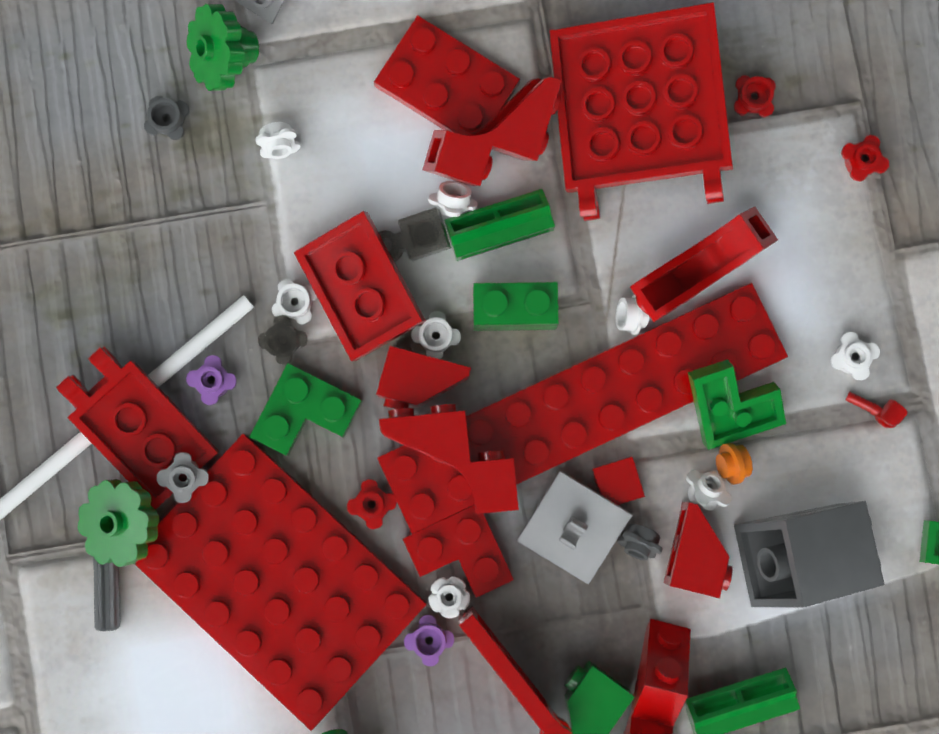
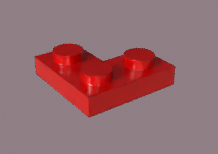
M475 505L403 538L420 577L459 560L476 598L514 580L484 514H475Z

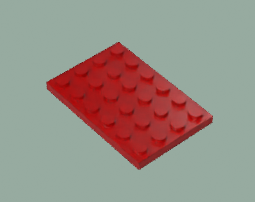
M243 433L207 471L209 474L207 484L199 486L194 490L190 501L186 503L178 502L157 526V539L147 543V556L134 564L297 719L312 731L427 605V602L249 436Z

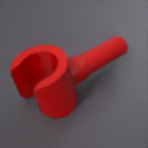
M850 391L845 399L875 416L877 422L885 428L896 427L908 414V411L901 404L892 399L882 408L876 403Z

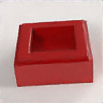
M633 456L592 468L599 494L615 504L620 505L645 497Z

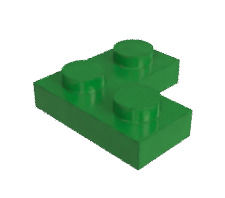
M728 359L688 372L702 442L708 450L786 424L781 390L775 382L739 393L734 366Z
M287 363L249 437L285 456H289L307 420L344 438L363 401Z

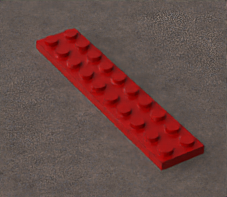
M750 283L467 415L466 423L470 462L479 461L478 453L504 451V459L514 458L517 485L694 402L688 376L690 371L728 359L734 366L736 381L787 358L788 355L753 284ZM405 445L377 457L412 534L474 505L472 491L464 476L457 469Z

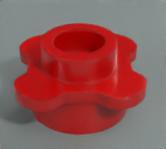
M747 75L739 77L735 83V87L738 90V100L734 103L735 112L741 116L747 113H757L763 118L769 117L774 111V105L771 102L776 89L775 82L768 77L755 76L750 78ZM756 93L758 99H752L751 94Z
M868 135L862 142L857 144L847 143L842 148L841 156L845 159L846 169L853 180L861 182L872 173L882 174L888 169L889 160L883 157L879 148L881 142L878 137ZM862 155H867L869 160L864 162Z
M368 479L362 482L361 491L356 498L348 501L347 511L350 515L361 517L366 521V526L369 529L375 530L383 525V517L387 512L395 509L397 500L394 494H386L378 488L375 480ZM370 500L376 502L375 508L368 507Z

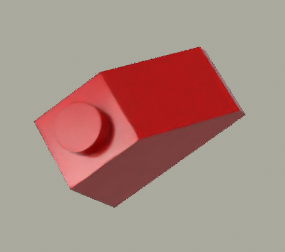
M389 346L376 395L385 399L383 406L390 409L409 408V406L419 408L468 380L471 367Z
M682 502L663 583L671 587L720 599L722 590H728L732 579L733 567L728 565L730 556L698 504Z

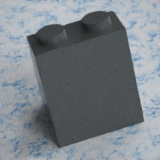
M866 501L833 504L734 525L751 607L805 608L885 585Z

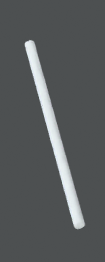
M244 295L148 374V376L160 387L254 308L252 303ZM79 432L0 498V520L92 443Z

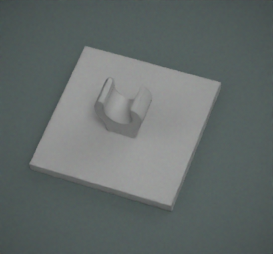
M560 470L517 541L589 585L632 517V513Z

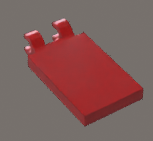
M105 346L103 348L100 347L88 358L104 375L97 384L88 391L75 375L66 377L56 388L76 408L67 418L128 482L136 481L142 489L150 493V505L157 509L173 494L168 487L158 484L157 474L161 469H167L174 462L176 454L180 452L189 453L192 461L201 469L219 450L134 360H130L122 367ZM180 474L179 480L186 481L187 476Z
M473 606L460 615V628L540 728L539 734H573L567 721L554 712L551 705Z

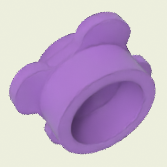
M210 355L205 358L204 365L198 370H192L187 374L186 382L190 387H195L198 390L204 404L214 405L218 402L220 396L224 395L228 390L235 388L237 379L234 374L228 373L222 367V360L218 356ZM210 376H213L215 378V382L213 384L208 383V378Z
M424 615L420 618L418 628L413 633H408L405 636L404 645L407 650H414L422 658L424 665L434 666L439 662V656L444 649L453 646L454 635L449 630L444 631L436 623L434 616ZM426 637H432L433 643L427 644L425 642Z

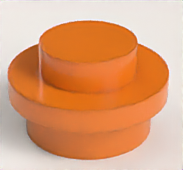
M726 443L720 447L719 454L716 456V467L722 478L727 479L730 484L736 485L742 483L746 477L751 476L753 470L752 460L744 445Z

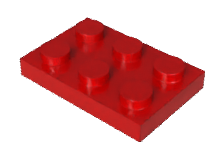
M418 15L374 80V86L441 129L461 135H468L483 128L508 103L520 84V78Z
M360 212L294 252L351 361L361 359L426 322L368 212Z

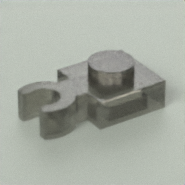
M437 207L398 220L401 232L393 233L387 230L379 232L383 242L386 240L391 241L392 249L389 253L394 262L399 260L405 251H407L409 260L415 261L451 249L440 209Z

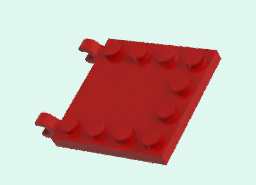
M714 2L549 30L554 78L562 80L559 88L561 101L557 112L565 190L567 193L578 192L580 217H583L584 221L600 219L596 189L703 174L707 204L724 202L721 171L733 170Z

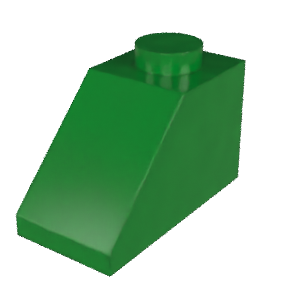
M589 660L583 668L577 665L564 683V686L568 688L564 696L572 733L609 734L635 697L629 689Z

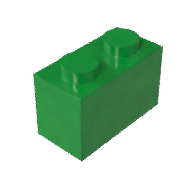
M558 282L473 283V331L556 330L559 324Z

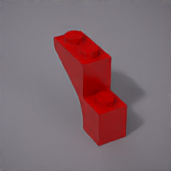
M554 77L530 80L483 128L474 133L461 135L448 130H434L422 170L465 185L481 186L482 180L488 177L492 168L491 150L524 161H538L539 155L543 154L548 144L549 133L547 128L550 118L556 113L560 105L561 93L559 88L562 80Z
M754 206L740 213L702 241L630 286L636 296V302L640 309L655 322L777 242L778 238Z
M456 404L431 406V414L414 415V408L388 410L389 418L379 419L380 431L388 439L457 469L470 486L474 499L475 514L519 510L514 458L504 459V451L478 453L479 461L470 462L465 410L457 411Z
M654 619L649 620L634 690L635 697L632 701L624 734H673V726L688 696L690 628Z

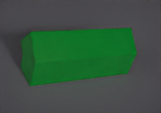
M543 189L444 220L456 261L554 231L555 228L550 205Z
M786 667L688 698L685 701L686 712L693 734H725L800 710L796 697L797 690Z

